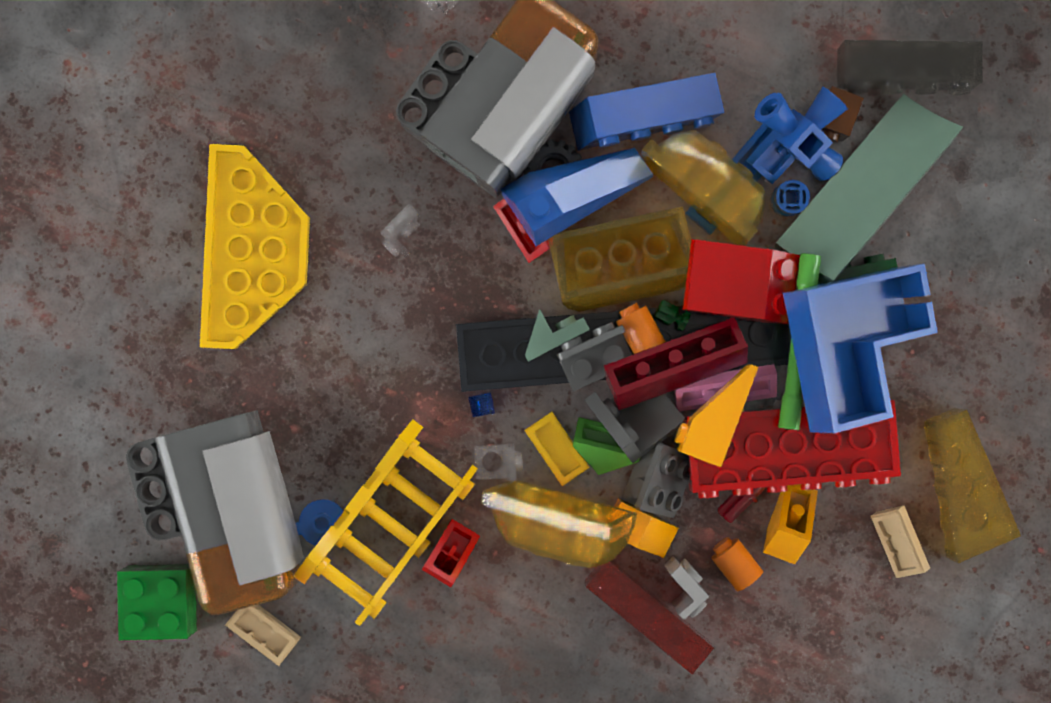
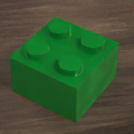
M195 564L128 565L117 571L118 641L188 639L197 631Z

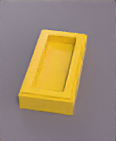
M552 411L524 430L562 486L590 468L586 460L573 447V441Z

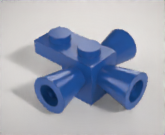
M823 86L805 116L794 109L791 110L781 93L776 92L766 96L758 104L754 116L757 121L773 131L746 161L772 185L795 159L807 168H810L817 180L824 181L830 179L840 170L843 164V157L840 153L829 147L833 142L821 129L847 111V106Z

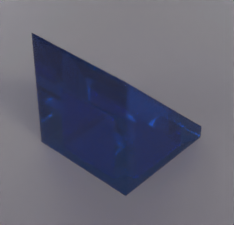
M491 392L468 397L472 417L496 413Z

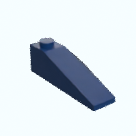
M631 148L529 172L503 187L500 193L535 246L651 179L653 173L637 150Z

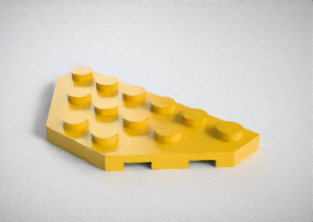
M209 145L200 348L237 349L307 285L310 217L252 153L242 145Z

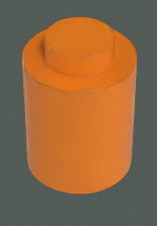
M636 302L619 312L621 319L616 321L618 326L623 325L625 332L622 334L633 354L666 342L646 305L640 308Z
M726 537L713 547L715 554L711 559L737 592L753 584L763 574L762 568L738 538L731 540L729 537Z

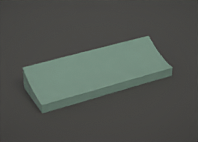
M903 94L841 166L840 170L828 181L780 237L774 247L779 251L798 255H820L821 263L818 282L825 284L836 281L951 145L963 127L938 116Z

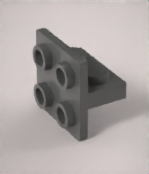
M662 442L658 443L643 455L639 462L635 463L622 500L635 505V508L674 518L682 506L683 494L690 479L689 456L678 451L675 447Z

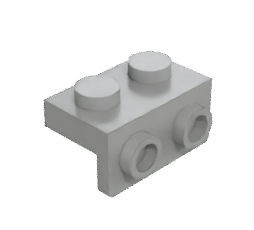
M673 555L664 566L685 591L672 602V605L683 620L688 616L693 618L706 607L707 603L705 600L709 596L699 584L703 578L685 558L679 562Z

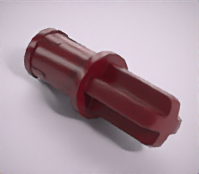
M766 487L753 488V494L750 495L731 494L718 507V513L727 522L732 523L752 502L755 504L758 502L756 498Z

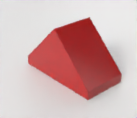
M451 519L425 561L422 570L447 586L452 587L480 535Z

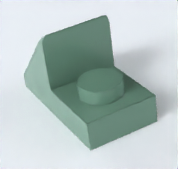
M539 309L525 353L526 359L530 361L590 330L584 317L576 321L574 315L555 324L558 331L552 333Z

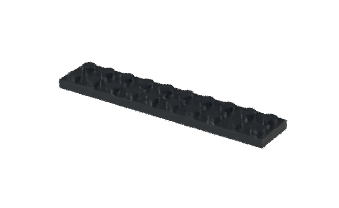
M683 305L677 306L679 307L680 315H683L685 312L691 313L685 329L681 332L677 330V322L669 326L654 318L657 308H648L666 342L732 318L683 310ZM620 311L573 314L576 321L584 317L590 329L577 337H581L582 342L594 337L591 332L592 330L612 322L614 327H618L616 321L621 319ZM572 315L544 318L552 333L558 331L555 324ZM537 318L456 324L461 392L569 383L556 355L562 352L561 346L559 345L530 361L526 359L525 353ZM735 318L748 345V356L746 364L733 369H743L746 365L757 367L773 364L775 366L788 365L791 344L789 324L763 323ZM628 345L629 350H630L631 354L633 355V352H632L630 346Z

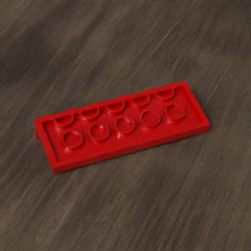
M890 400L893 418L838 433L810 432L805 407H802L799 430L778 427L780 409L744 411L740 415L721 467L688 455L691 481L689 483V490L692 493H698V498L719 497V491L732 490L733 495L753 494V488L766 487L768 493L788 491L787 485L801 484V490L822 489V483L835 482V487L856 486V480L869 479V484L891 483L890 477L901 476L895 400ZM685 416L686 424L691 416Z

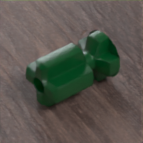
M665 300L660 302L654 314L655 319L669 326L677 322V330L683 332L691 317L689 312L680 315L679 307Z

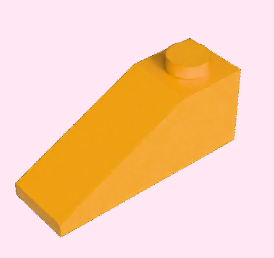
M746 365L689 418L687 424L681 423L675 438V442L679 443L678 451L716 466H722L759 367Z

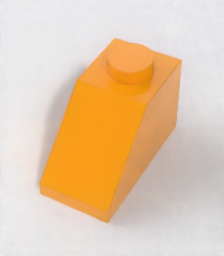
M801 484L787 485L788 491L780 492L767 527L763 550L765 554L792 564H796L811 542L818 490H801Z
M619 497L603 527L606 533L638 549L662 558L665 557L679 529L677 526L649 512L635 508V505Z

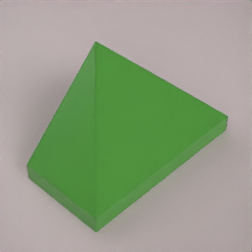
M578 417L573 447L598 475L634 464L601 422Z

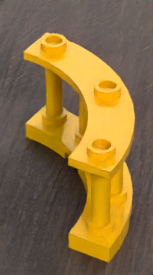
M413 419L398 436L367 482L362 485L346 506L338 520L329 528L294 574V577L303 584L307 582L313 573L318 577L322 575L365 607L355 620V623L361 626L368 615L375 619L386 604V601L382 599L383 595L413 555L417 558L422 555L430 544L426 537L454 500L457 497L464 500L475 485L470 479L478 468L473 464L461 478L419 446L420 442L415 438L423 427ZM402 456H405L407 459L412 457L453 488L442 505L438 504L399 474L400 470L395 466ZM382 483L387 487L389 484L433 516L418 536L375 505L377 501L372 496ZM359 514L363 517L369 516L409 547L395 567L391 566L352 536L353 532L348 528ZM335 545L340 549L342 546L386 578L374 596L330 564L331 560L326 556Z

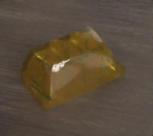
M694 129L671 135L659 144L651 139L642 149L641 158L654 176L689 206L693 207L696 212L732 243L741 246H747L758 232L757 228L763 218L766 196L765 189L752 178L753 174L747 167L739 162L736 164L727 156L726 150L720 144L713 140L710 142Z
M683 206L560 232L548 239L561 301L570 310L579 312L675 292L686 286L691 238Z
M516 479L484 490L481 505L491 507L496 527L509 545L532 552L538 556L562 561L568 565L594 568L612 561L626 547L634 530L637 517L636 512Z

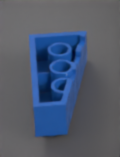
M716 73L589 96L569 111L577 150L581 151L598 146L603 148L616 145L620 141L628 139L639 141L652 136L651 134L663 132V135L680 132L684 126L694 124V129L713 125L714 119L725 112Z

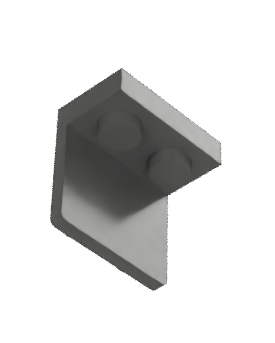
M611 322L592 330L591 332L594 337L582 342L581 337H577L560 345L562 352L556 355L573 392L605 378L604 365L632 355L622 334L625 332L623 325L614 327Z
M594 392L585 399V402L632 463L679 429L682 422L686 423L684 416L666 394L620 411L616 406L614 398L611 400L607 398L602 401L597 393Z

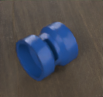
M785 181L771 193V207L780 216H794L804 210L809 204V190L801 181Z

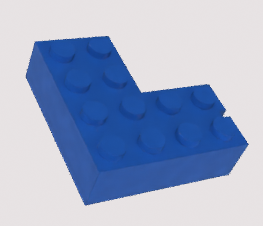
M925 263L891 268L783 293L810 432L838 433L893 418L880 347L938 333L932 302L904 304L903 298L931 295Z

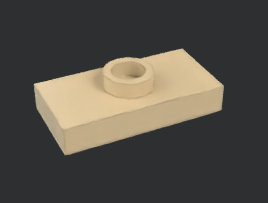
M905 506L878 511L871 515L896 578L925 573L930 569Z
M249 597L245 598L225 625L278 666L281 665L301 638V636Z

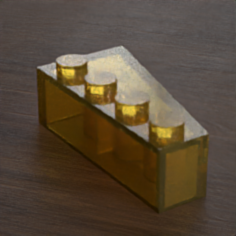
M953 408L924 421L930 462L933 465L935 476V493L938 496L941 512L939 516L941 529L944 531L946 543L944 545L946 558L956 563H961L1021 537L966 409Z

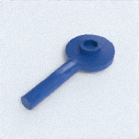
M319 499L309 503L301 512L299 522L295 523L298 535H302L307 542L316 546L344 512L337 503L327 499Z

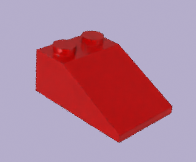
M696 239L691 240L683 310L763 323L789 324L783 293L796 290L800 255L772 249Z

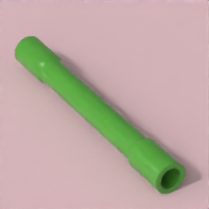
M800 254L796 282L797 290L818 285L821 263L820 255ZM791 337L785 391L781 401L778 427L799 430L803 398Z

